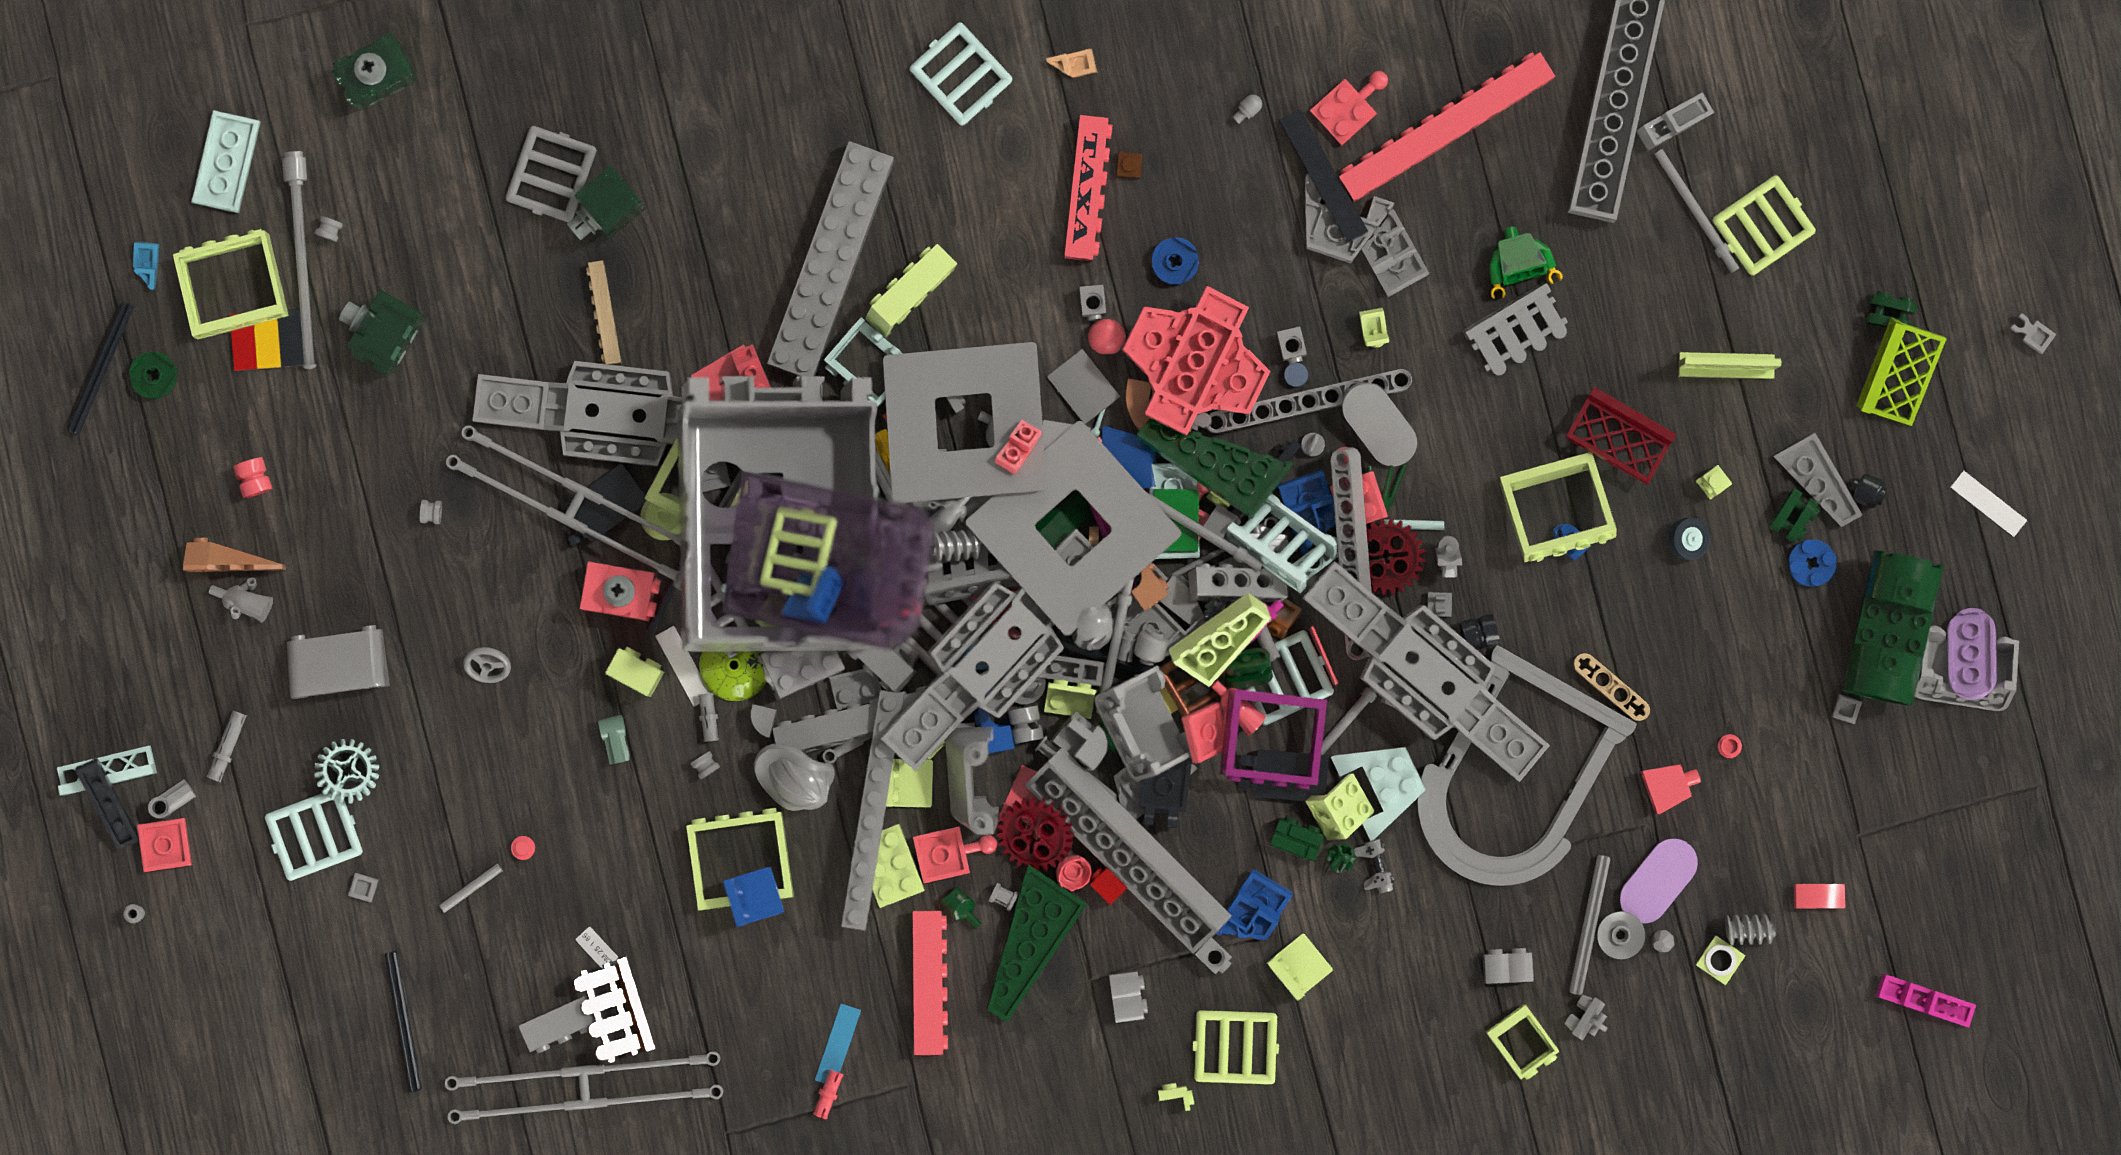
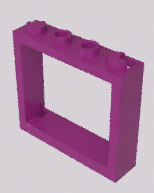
M1229 689L1220 774L1227 775V780L1241 782V777L1250 778V783L1264 784L1265 779L1273 780L1272 785L1287 787V782L1296 783L1295 788L1310 789V785H1318L1327 700ZM1241 700L1315 708L1307 777L1233 769Z

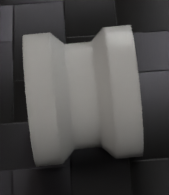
M321 216L319 219L321 224L314 234L337 242L338 230L342 229L343 224Z
M422 500L420 523L433 521L434 524H440L442 501L430 503L428 500Z
M710 751L691 763V766L699 772L700 780L720 768V765L713 761V755Z

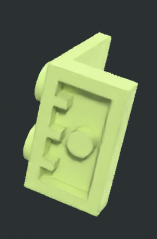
M1054 679L1053 683H1048L1044 712L1068 716L1078 712L1084 718L1091 719L1096 691L1091 689L1092 685L1077 683V687L1067 686L1068 681Z
M894 759L886 806L931 807L933 761L926 760L914 771L902 759Z
M1348 774L1327 795L1310 796L1305 801L1327 840L1347 839L1374 813L1354 774Z
M1301 934L1267 962L1297 1001L1333 970L1305 934Z

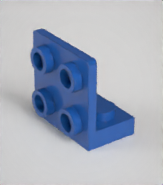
M825 566L822 574L817 579V585L811 596L798 593L790 595L783 610L784 616L825 624L844 584L835 569ZM800 574L796 583L812 586L814 576Z
M771 867L723 881L737 927L784 912Z

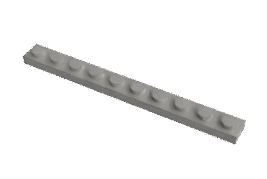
M880 690L842 927L866 930L895 752L880 737L901 716L904 694Z

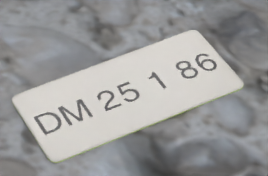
M588 927L576 938L581 947L602 969L603 964L609 963L611 965L612 961L618 959V956L591 927Z

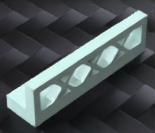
M151 746L98 758L100 762L108 761L106 766L102 763L101 765L105 773L107 771L111 773L107 774L111 784L157 774ZM146 752L149 765L139 767L132 763L138 753ZM132 755L129 760H127L126 758H124V757H126V756ZM120 758L127 763L123 771L115 772L109 768L114 759ZM91 760L57 767L61 784L58 786L60 795L85 791L79 778L76 782L67 784L64 771L75 770L77 766Z

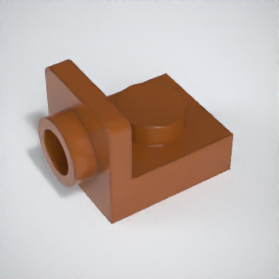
M1287 599L1281 601L1284 606L1277 612L1278 616L1267 625L1270 634L1280 639H1284L1288 629L1302 610Z

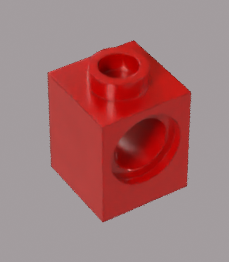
M1099 868L1090 877L1093 880L1090 885L1110 905L1127 889L1108 868L1104 871Z

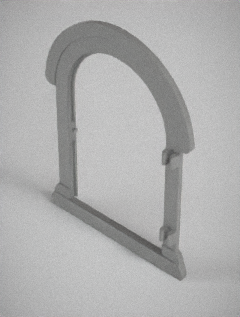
M1497 645L1491 654V663L1496 667L1485 688L1488 691L1491 684H1494L1491 695L1495 699L1507 680L1510 671L1608 726L1601 733L1575 780L1576 784L1573 790H1569L1568 793L1570 795L1567 801H1563L1545 835L1530 849L1513 856L1494 857L1473 850L1457 836L1448 819L1446 810L1447 789L1471 741L1458 731L1439 767L1433 764L1425 766L1421 780L1426 790L1418 797L1417 804L1420 825L1428 844L1440 860L1459 875L1483 884L1504 886L1524 883L1543 875L1558 864L1571 849V843L1564 838L1566 831L1615 744L1622 742L1635 730L1636 723ZM1451 754H1454V760L1450 767L1446 769L1445 765L1449 761Z

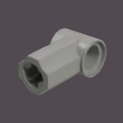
M184 779L159 797L153 798L149 802L148 810L153 817L166 819L171 813L195 798L196 795ZM158 802L166 804V811L163 814L155 812V805Z

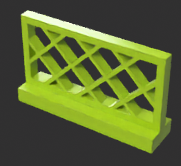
M1890 318L1857 402V407L1863 412L1873 413L1912 426L1947 338ZM1905 330L1914 332L1917 340L1905 346L1902 338ZM1931 338L1938 340L1936 348L1927 353L1923 342ZM1920 345L1924 355L1911 360L1907 350ZM1904 352L1908 363L1896 368L1893 362L1896 355ZM1926 359L1929 365L1926 372L1918 375L1914 364ZM1911 366L1915 377L1902 382L1898 372ZM1896 374L1900 384L1887 390L1885 385L1886 378ZM1917 381L1920 389L1917 394L1909 397L1905 386ZM1902 388L1906 399L1894 404L1890 394ZM1887 396L1891 406L1884 410L1875 408L1878 399ZM1909 403L1911 411L1908 419L1899 416L1896 408Z

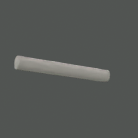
M498 863L440 904V908L444 913L501 873L503 871Z

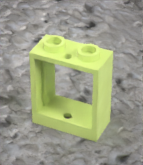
M1525 1004L1486 1031V1034L1519 1079L1524 1077L1526 1080L1530 1079L1538 1073L1536 1068L1544 1063L1547 1066L1557 1059L1555 1054L1559 1050ZM1526 1017L1549 1049L1520 1069L1497 1037Z

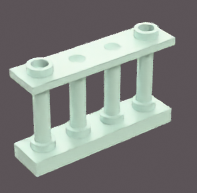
M1273 494L1270 495L1253 519L1250 518L1244 526L1239 527L1232 522L1227 527V541L1238 548L1241 546L1249 551V555L1264 563V568L1299 593L1306 588L1307 575L1305 573L1325 552L1333 558L1337 554V543L1332 536L1323 534L1280 503V500ZM1269 512L1280 519L1262 540H1257L1250 535V532ZM1287 526L1298 532L1295 538L1280 553H1275L1268 547ZM1308 539L1317 547L1299 566L1294 567L1287 559Z

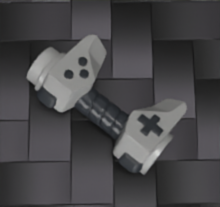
M1378 839L1355 848L1354 853L1359 857L1372 858L1376 874L1364 882V889L1377 888L1381 894L1393 890L1392 885L1395 879L1391 872L1385 871L1381 853L1385 851V845L1383 841Z

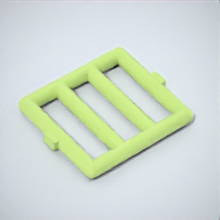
M1777 175L1769 178L1713 218V223L1728 243L1731 254L1735 253L1750 275L1757 274L1815 233L1814 226L1800 208L1801 202L1797 197L1793 198ZM1773 187L1778 191L1804 229L1794 237L1791 236L1763 196L1764 193ZM1754 200L1785 242L1775 250H1772L1744 210V207ZM1735 213L1765 255L1755 264H1753L1724 222Z
M782 506L778 507L763 564L760 584L780 589L786 594L793 595L798 593L811 596L817 585L818 577L827 565L837 523L836 518L816 514L813 510L805 508L797 510ZM788 517L826 525L823 539L782 531L784 518ZM779 540L819 548L820 552L817 563L777 555ZM773 564L815 572L812 586L770 578Z
M1198 1011L1196 1014V1041H1193L1195 1080L1197 1082L1273 1084L1275 1082L1276 1054H1279V1044H1276L1277 1015L1264 1012ZM1206 1020L1220 1021L1218 1073H1204ZM1229 1021H1244L1242 1074L1228 1073ZM1253 1022H1268L1266 1075L1252 1074Z

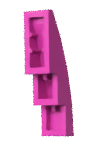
M1883 973L1875 994L1876 997L1968 1028L1976 1008L1975 1004Z

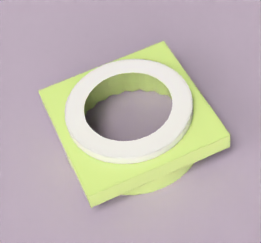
M1715 935L1696 963V966L1726 985L1745 955ZM1717 950H1725L1731 955V966L1725 971H1718L1711 965V956Z

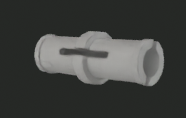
M714 693L698 695L701 709L699 721H702L704 742L719 740L716 723L718 714H715Z

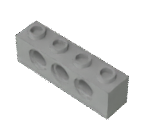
M1198 564L1193 570L1188 572L1190 600L1209 601L1213 599L1214 601L1230 600L1235 602L1247 593L1261 602L1274 603L1276 599L1281 602L1288 597L1287 583L1264 567L1257 571L1249 565L1233 568V565L1225 564L1220 565L1219 568L1210 567V564ZM1212 577L1218 580L1219 587L1213 584ZM1234 578L1240 580L1241 587H1238L1235 584ZM1257 578L1263 582L1264 588L1257 584Z

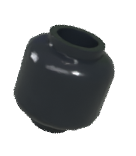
M1864 474L1860 480L1855 478L1850 492L1854 493L1853 499L1856 503L1873 509L1877 505L1881 506L1888 488L1884 487L1885 483L1883 480Z

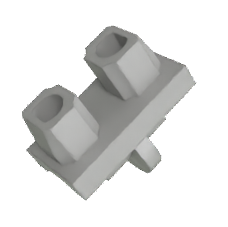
M1444 536L1438 542V548H1435V557L1442 571V577H1457V565H1462L1459 544L1453 536Z
M1582 995L1577 1006L1586 1011L1581 1019L1571 1014L1566 1020L1565 1025L1573 1031V1035L1583 1041L1587 1033L1595 1036L1599 1029L1606 1032L1607 1027L1602 1025L1607 1016L1600 1013L1605 1006L1602 1001Z

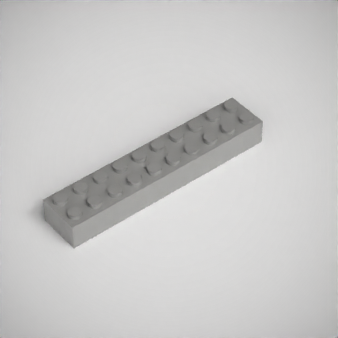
M1614 0L1567 213L1612 223L1617 220L1665 0Z
M851 141L848 142L767 363L769 366L795 376H816L893 166L894 157Z
M1063 747L1025 784L1040 801L1044 797L1046 805L1054 801L1053 808L1055 810L1062 807L1060 815H1069L1065 823L1071 822L1073 824L1069 830L1073 831L1074 835L1193 954L1231 917Z

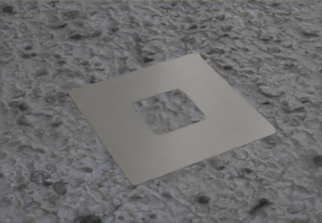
M1027 342L886 355L883 358L892 500L894 503L1043 491L1047 488L1036 343ZM989 393L992 397L995 445L992 448L940 452L937 442L936 398ZM1023 420L1042 431V434L1016 474H1013L996 464L995 459L1008 443L1011 433Z
M1077 421L1045 450L1047 488L1045 490L994 495L966 520V525L1064 635H1070L1079 627L1077 620L1083 609L1095 607L1098 610L1181 536V531L1082 421ZM1078 490L1111 526L1112 532L1074 566H1069L1036 530L1035 524L1070 492Z

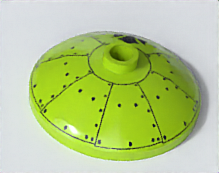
M725 651L702 652L699 665L702 680L706 687L719 698L729 701L749 699L760 692L767 683L762 670L763 664L760 665L757 659L759 655L767 651H736L737 655L730 659ZM735 660L739 666L737 669L732 670L730 663Z

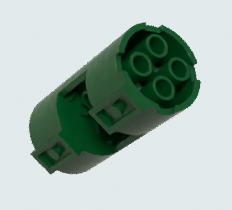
M1873 551L1842 691L1878 701L1913 706L1943 574V565L1937 564V566H1934L1932 561L1898 553H1889L1885 556V551Z

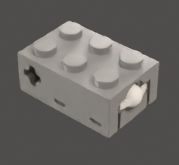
M767 651L757 657L760 665L763 664L762 670L765 674V680L769 683L772 691L775 690L773 694L776 700L789 696L845 669L837 651Z

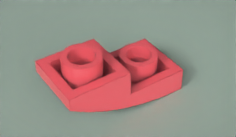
M1021 420L1009 436L1008 443L996 457L995 463L1016 474L1033 450L1042 431Z
M1794 884V908L1843 909L1845 908V884Z

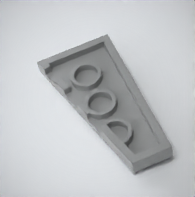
M1816 433L1774 456L1841 527L1862 516Z

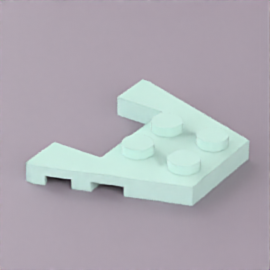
M1406 747L1334 755L1331 757L1339 776L1363 767L1383 808V812L1366 819L1362 823L1370 841L1374 840L1426 790Z

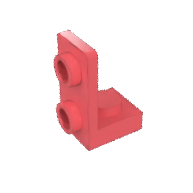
M753 344L731 353L740 376H754V388H771Z

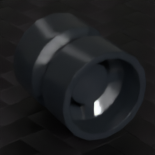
M1492 613L1481 616L1478 622H1475L1473 619L1459 622L1462 638L1475 649H1480L1482 643L1487 646L1500 643Z

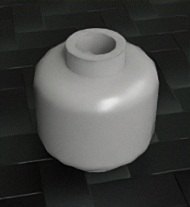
M1147 628L1146 631L1138 634L1134 653L1140 658L1141 663L1153 665L1154 662H1160L1164 659L1168 640L1164 637L1163 632Z

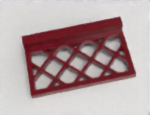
M1594 387L1588 394L1585 403L1565 438L1648 485L1677 434ZM1588 406L1597 410L1598 419L1588 421L1586 415ZM1613 419L1618 422L1620 430L1609 433L1606 421ZM1601 422L1604 434L1593 436L1590 425ZM1585 426L1589 438L1580 439L1573 433L1576 428ZM1634 431L1639 435L1641 442L1629 444L1626 433ZM1622 434L1625 446L1614 448L1611 436ZM1606 438L1609 450L1601 451L1598 449L1595 440ZM1655 443L1662 450L1658 455L1650 456L1647 444ZM1642 446L1646 458L1634 460L1631 448ZM1627 450L1630 461L1620 462L1615 452ZM1648 463L1650 472L1647 477L1638 472L1636 464Z

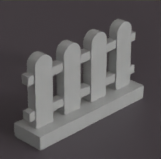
M1541 282L1462 330L1466 339H1473L1475 341L1471 346L1474 350L1479 348L1487 362L1484 365L1486 371L1491 369L1494 374L1502 375L1506 371L1504 363L1506 359L1511 357L1513 361L1522 363L1526 359V352L1524 350L1526 347L1532 345L1535 350L1541 351L1547 345L1544 337L1549 333H1552L1556 338L1566 336L1567 329L1564 324L1568 323L1565 317H1559L1552 305L1556 302L1554 297L1548 298L1547 294L1551 290L1547 283ZM1534 302L1536 306L1528 310L1526 306ZM1540 312L1548 326L1541 331L1532 317ZM1514 315L1515 319L1508 322L1506 318ZM1518 324L1527 337V340L1522 343L1519 342L1512 330ZM1494 327L1495 331H1493L1490 334H1487L1486 331ZM1498 336L1507 349V352L1499 355L1491 341Z
M980 541L979 556L977 560H974L975 569L966 570V561L963 554L960 555V560L958 561L955 560L954 554L951 555L950 561H946L945 555H942V563L950 562L951 574L943 575V566L939 570L928 572V579H924L923 591L928 604L934 605L981 595L992 582L1006 589L1017 588L1021 585L998 560L997 565H989L988 554H991V552ZM929 551L926 552V558L922 559V564L932 562Z

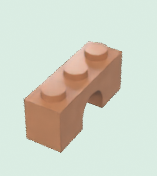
M1152 562L1141 571L1142 580L1140 585L1131 591L1145 611L1169 595L1166 590L1170 587L1163 577L1157 578L1152 572L1156 569Z

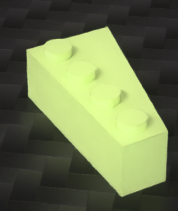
M938 244L932 249L927 247L919 255L921 260L917 264L910 263L904 269L903 273L905 275L900 280L897 278L892 280L886 287L888 291L883 296L879 293L870 302L872 306L865 320L884 338L891 333L890 331L895 323L900 324L911 312L910 309L912 307L916 308L927 297V293L929 291L932 292L955 269L957 263Z

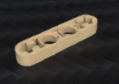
M1583 653L1575 657L1573 661L1575 671L1626 715L1635 721H1641L1648 717L1650 708L1647 702L1593 656ZM1580 658L1582 660L1588 658L1590 660L1588 662V665L1592 669H1594L1596 665L1599 667V669L1593 673L1591 679L1587 676L1591 673L1588 669L1584 668L1581 670L1579 668L1581 665L1580 662H1578ZM1601 672L1606 673L1609 677V682L1606 686H1599L1596 683V676ZM1618 688H1623L1627 692V698L1623 702H1619L1614 698V692ZM1632 696L1635 697L1632 703L1636 706L1641 704L1644 706L1642 709L1644 712L1643 716L1640 714L1635 716L1633 714L1635 709L1630 705L1627 709L1624 707L1631 700Z

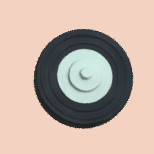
M1682 518L1676 521L1669 531V547L1673 554L1680 559H1698L1708 550L1710 544L1709 530L1699 519Z

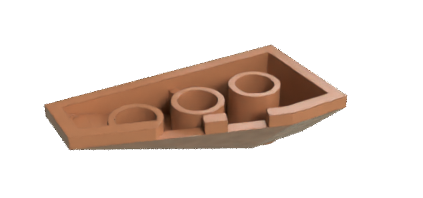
M193 538V542L186 544L183 570L189 572L286 570V565L208 542V538Z

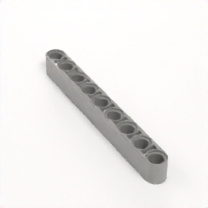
M1398 369L1255 402L1251 413L1245 414L1246 420L1242 424H1237L1233 421L1232 416L1235 412L1215 411L1210 413L1209 416L1211 418L1219 417L1223 425L1220 429H1213L1210 426L1206 429L1212 434H1221L1342 406L1343 398L1348 388L1357 383H1372L1374 380H1381L1384 384L1383 390L1387 395L1403 392L1410 387L1412 376L1407 370ZM1398 374L1404 375L1407 378L1406 386H1397L1394 382L1395 376ZM1329 390L1335 391L1338 395V400L1334 403L1328 402L1325 398V393ZM1309 395L1314 398L1315 405L1312 408L1303 406L1302 398ZM1282 401L1291 403V412L1282 413L1279 410V403ZM1259 406H1264L1268 409L1269 415L1267 418L1261 419L1257 417L1256 409Z
M1349 447L1336 450L1331 456L1339 566L1352 577L1353 573H1355L1357 581L1371 592L1361 457L1358 450ZM1344 454H1345V455L1347 456V458H1348V463H1347V464H1346L1345 461H1344ZM1346 478H1347V479L1349 480V482H1350V486H1349V487H1347V485H1346V482H1345V481H1346ZM1348 502H1350L1352 506L1351 511L1348 509ZM1350 525L1354 530L1353 535L1350 533L1349 530ZM1352 549L1355 551V558L1351 554ZM1345 635L1346 651L1351 659L1360 660L1370 657L1364 650L1362 653L1359 650V646Z

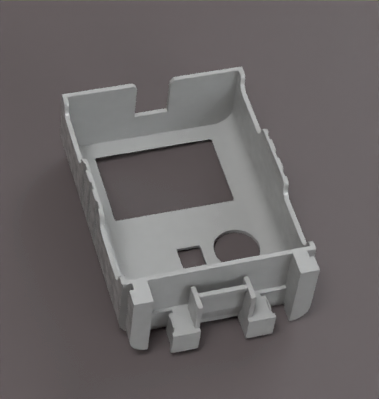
M722 376L719 380V385H721V401H709L708 377H689L682 386V406L677 411L682 650L696 652L848 651L871 649L882 642L878 608V560L880 558L878 541L880 540V530L877 522L879 517L877 493L879 489L875 477L874 434L877 402H867V399L872 395L871 378H852L840 390L841 402H822V383L824 382V377L797 376L793 380V388H754V376ZM718 462H729L736 465L744 473L747 480V491L743 500L730 508H719L710 504L701 491V478L704 471L710 465ZM782 473L783 497H761L759 474ZM780 506L802 510V508L810 509L816 514L836 518L837 523L832 544L836 546V572L844 583L837 596V626L712 627L711 544H769L776 511ZM785 517L782 531L823 539L826 525ZM779 540V543H778V544H795V543H790V542H785V541Z

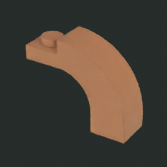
M1128 379L1126 407L1132 423L1140 431L1150 418L1144 415V412L1149 403L1151 386L1149 382Z

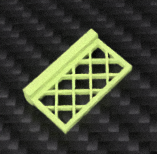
M1680 352L1678 377L1774 379V370L1781 366V359H1775V355Z

